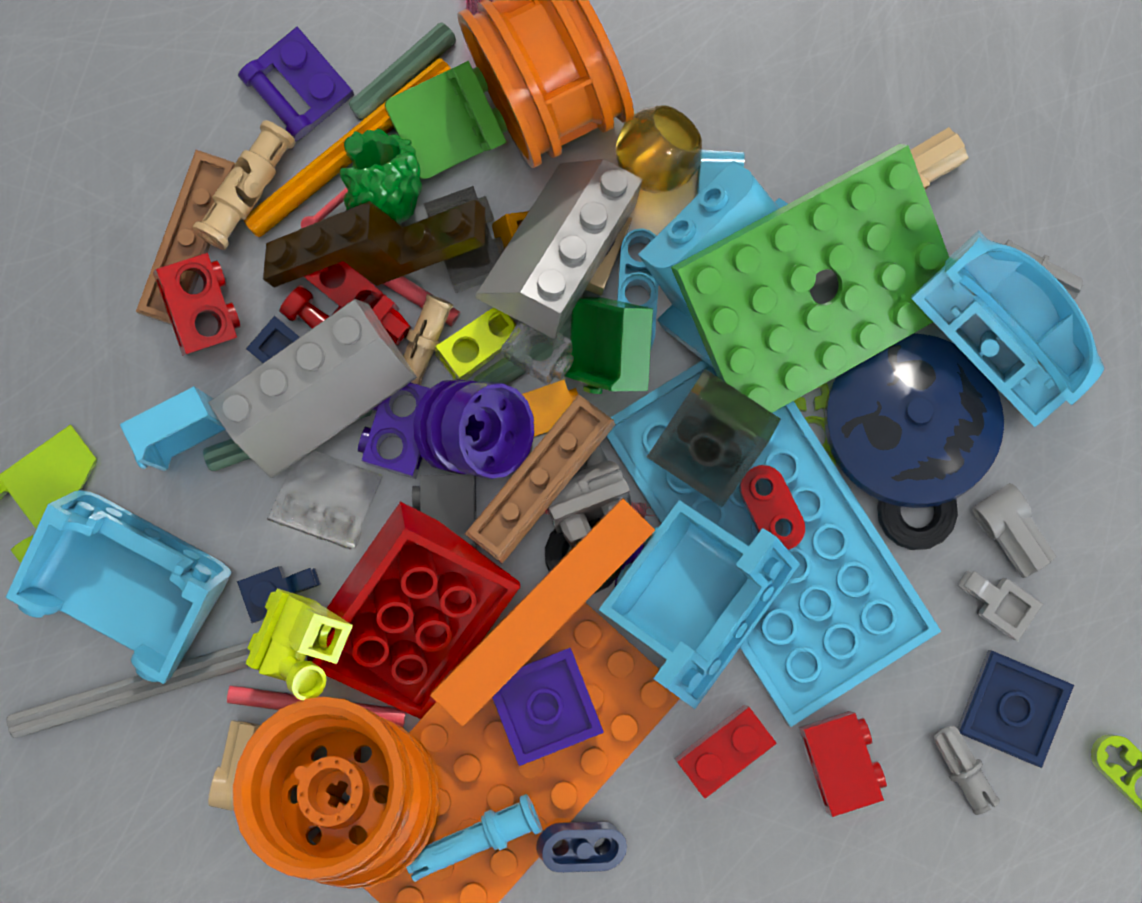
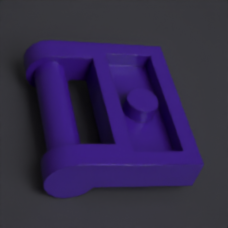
M298 26L258 59L247 63L238 73L240 80L247 87L252 86L287 126L285 130L293 136L295 141L305 137L354 96L353 90ZM274 68L310 108L306 113L299 115L266 77Z

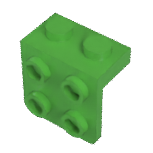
M469 60L387 99L385 102V110L397 135L402 139L411 140V146L416 150V157L421 170V179L430 178L479 153L492 150L507 143L503 133L507 132L503 116L496 107L491 109L484 94L488 91L487 82L478 67L472 68Z

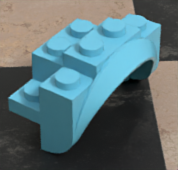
M980 230L959 247L945 261V266L911 297L925 314L1034 427L1039 425L1065 401L1073 405L1092 387L1104 371V365L1098 354L1090 327L1080 308L1064 286L1035 259L1016 248L988 240Z

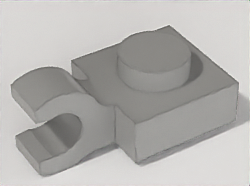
M967 571L957 585L971 596L985 603L978 613L980 617L1016 641H1019L1043 606V603L1007 578H1002L996 587L977 572L973 571L971 573Z

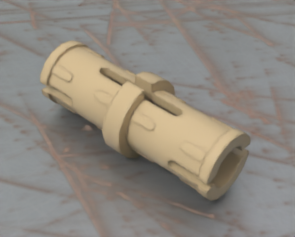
M431 294L426 295V301L414 330L409 329L406 339L409 340V343L403 355L417 377L411 383L418 385L422 384V379L432 354L436 351L435 346L441 343L439 337L450 310L454 306L452 303Z

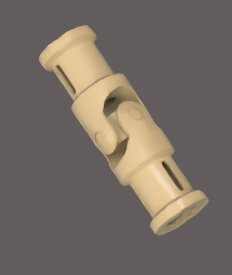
M264 120L261 123V133L249 151L243 150L235 163L234 169L229 172L213 195L214 203L203 220L195 222L192 227L199 237L216 248L226 250L229 245L228 237L240 219L246 220L261 197L264 187L275 176V166L285 151L292 149L296 144L295 139L290 133L273 122Z

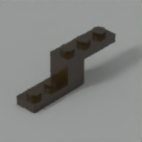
M474 199L402 227L369 201L267 242L263 280L275 288L344 261L378 286L484 246L486 208Z

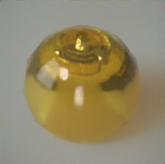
M666 105L645 107L636 112L633 119L623 124L617 136L616 159L619 167L643 179L642 190L651 193L674 191L686 184L695 175L702 160V138L694 123L677 109Z

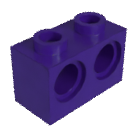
M410 382L372 409L376 411L372 427H364L358 444V452L363 453L361 460L363 463L417 479L423 457L420 455L414 440L413 421L418 403L430 388ZM402 395H410L416 400L415 410L406 417H399L393 412L394 401ZM388 437L400 438L403 443L401 454L394 459H384L380 453L381 443Z

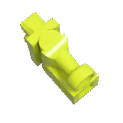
M277 588L276 592L270 593L265 605L267 613L261 628L257 633L253 634L247 647L250 654L245 664L252 669L259 670V674L286 681L289 691L302 701L317 698L326 686V674L315 663L305 661V658L308 655L337 664L353 625L321 606V604L313 599ZM334 627V638L331 644L327 647L328 633L330 632L331 628Z

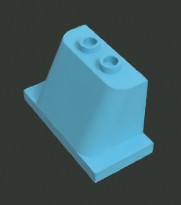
M734 160L638 254L672 303L657 321L666 332L712 368L713 365L671 267L788 204L780 198L774 202L751 172Z
M678 500L662 524L654 528L655 531L644 542V548L635 561L628 564L621 571L616 587L602 604L599 611L666 660L653 679L696 709L800 563L775 535L764 528L761 529L750 546H748Z

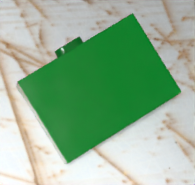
M580 297L572 310L569 363L561 370V376L586 383L587 386H583V391L591 394H602L603 389L611 392L648 391L653 308L603 297Z

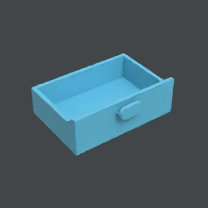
M193 386L119 424L135 455L134 458L138 466L145 469L149 465L166 471L169 468L172 457L225 431L226 429L208 403L214 398Z

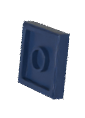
M988 650L957 728L963 736L1042 768L1074 685L1002 654Z

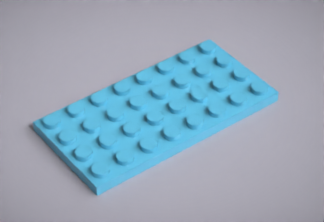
M702 360L610 417L616 425L606 438L661 524L678 500H680L750 546L758 535V531L740 496V481L748 470L758 465L771 466L783 476L805 522V534L802 541L796 547L789 549V552L800 565L743 642L740 650L789 727L794 726L941 632L794 401L744 428L737 424L714 368ZM760 479L756 482L755 489L758 494L766 496L771 492V484L765 479ZM784 519L778 520L775 524L777 534L787 536L791 531L790 523Z

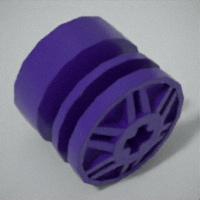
M461 379L441 381L428 389L418 403L413 421L414 440L420 455L432 467L446 472L469 474L490 479L506 477L517 470L530 453L534 438V417L528 401L516 388L503 383L465 381Z

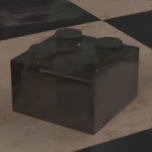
M704 369L661 433L647 458L723 507L769 443L781 418Z

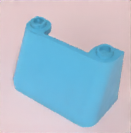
M79 490L47 505L5 598L18 604L20 611L35 618L51 615L59 610L133 650L134 653L130 660L136 668V673L147 681L164 684L172 678L221 595L232 572L230 568L218 559L104 497L92 492Z

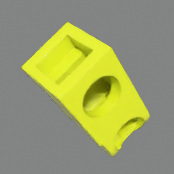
M492 308L435 346V356L453 379L466 381L473 376V373L494 359L495 355L513 344L522 335V331L509 315L496 308Z

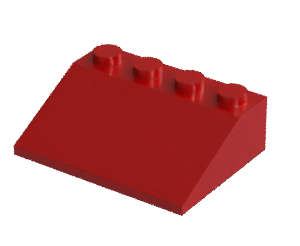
M400 501L326 608L353 625L337 664L308 655L307 661L318 665L323 669L326 676L422 719L436 703L430 696V693L482 641L520 589L521 584L440 521ZM332 627L330 632L328 633L327 647L331 644L334 638V627Z

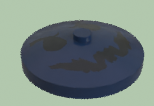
M913 333L837 376L830 388L825 406L824 422L827 441L831 453L843 473L857 487L870 496L901 507L926 508L938 506L962 496L974 487L989 471L999 453L1003 439L1004 414L997 388L954 343L927 334Z

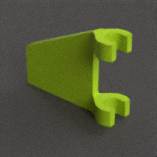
M70 424L0 474V500L7 493H10L37 529L49 503L74 491L82 490L97 459ZM34 535L22 540L10 549L20 564Z

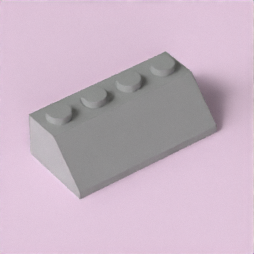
M605 159L560 163L476 293V298L555 339L633 212L643 179Z
M354 299L208 403L231 439L270 478H274L417 377L370 305Z

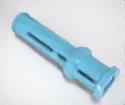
M525 794L520 796L518 803L498 812L493 810L486 811L481 816L480 822L425 846L412 864L406 867L408 873L411 874L412 880L416 882L433 872L444 869L491 847L494 850L507 848V842L529 832H533L535 835L543 832L541 822L531 799Z

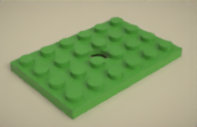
M898 144L672 266L671 269L738 425L746 428L933 323L911 297L945 266V261L949 258V254L909 145ZM829 269L838 278V291L832 300L819 304L813 300L810 290L815 284L816 274L822 270Z

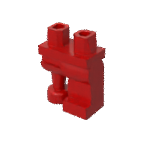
M344 261L303 276L338 305L332 315L356 299L370 305L396 345L401 343L407 336L409 329H412L398 312L399 307ZM302 285L297 286L286 297L279 309V312L290 321H297L301 318L311 329L330 317L312 305L314 296Z

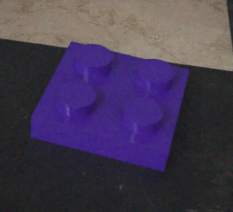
M571 647L522 666L492 697L519 766L604 733Z

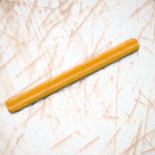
M437 59L393 96L451 69L450 66L443 59ZM385 102L253 209L246 220H244L245 225L257 237L263 236L340 173L341 168H346L351 164L352 161L345 152L344 142L349 136H352L353 132L357 131L363 134L367 130L374 131L376 129H381L386 134L390 132L394 126L385 110Z

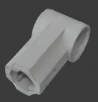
M1007 484L972 508L979 525L992 540L998 541L1022 578L1038 572L1057 558L1031 519L1033 513L1030 505L1013 484Z

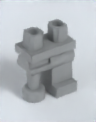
M547 433L533 438L530 453ZM600 445L586 460L587 467L578 470L547 508L557 534L562 532L571 548L591 530L588 522L604 517L621 498L632 506L630 489L623 477L621 468L617 463L607 460Z

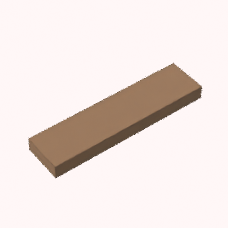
M195 150L137 306L136 312L138 314L171 325L153 272L157 268L208 253L211 244L199 237L192 227L195 222L203 220L213 205L214 200L212 197L229 172L234 169V162ZM190 270L181 274L180 285L185 292L193 294L199 274Z
M578 395L466 531L465 535L503 564L616 425L614 420Z

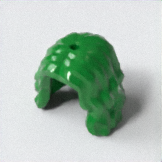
M381 129L367 130L363 134L355 131L352 136L345 140V152L353 162L352 167L341 168L340 177L348 189L343 199L346 210L371 201L399 225L411 218L416 210L417 200L422 190L420 165L416 157V150L411 146V140L402 139L397 134L387 135Z

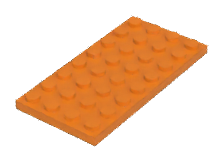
M585 602L524 665L571 647L604 733L519 766L493 698L464 727L436 702L409 732L420 742L431 758L438 779L439 806L436 824L426 846L480 822L481 816L486 811L493 810L498 812L518 803L520 796L525 794L529 796L535 807L542 830L555 823H570L680 698L653 679L660 669ZM385 786L382 789L376 790L375 799L378 803L387 802L389 787ZM358 826L355 827L356 845L362 844L367 838L365 829ZM320 831L312 840L315 844L321 840L322 832ZM529 832L507 842V848L494 850L491 847L444 869L433 872L416 882L412 880L411 874L408 873L406 868L396 877L373 887H365L364 889L379 903H499L539 858L536 844L541 833L535 835L533 832Z

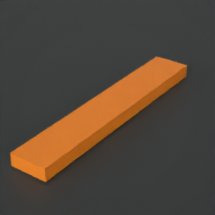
M621 498L430 693V696L464 727L647 540L655 529L629 503Z

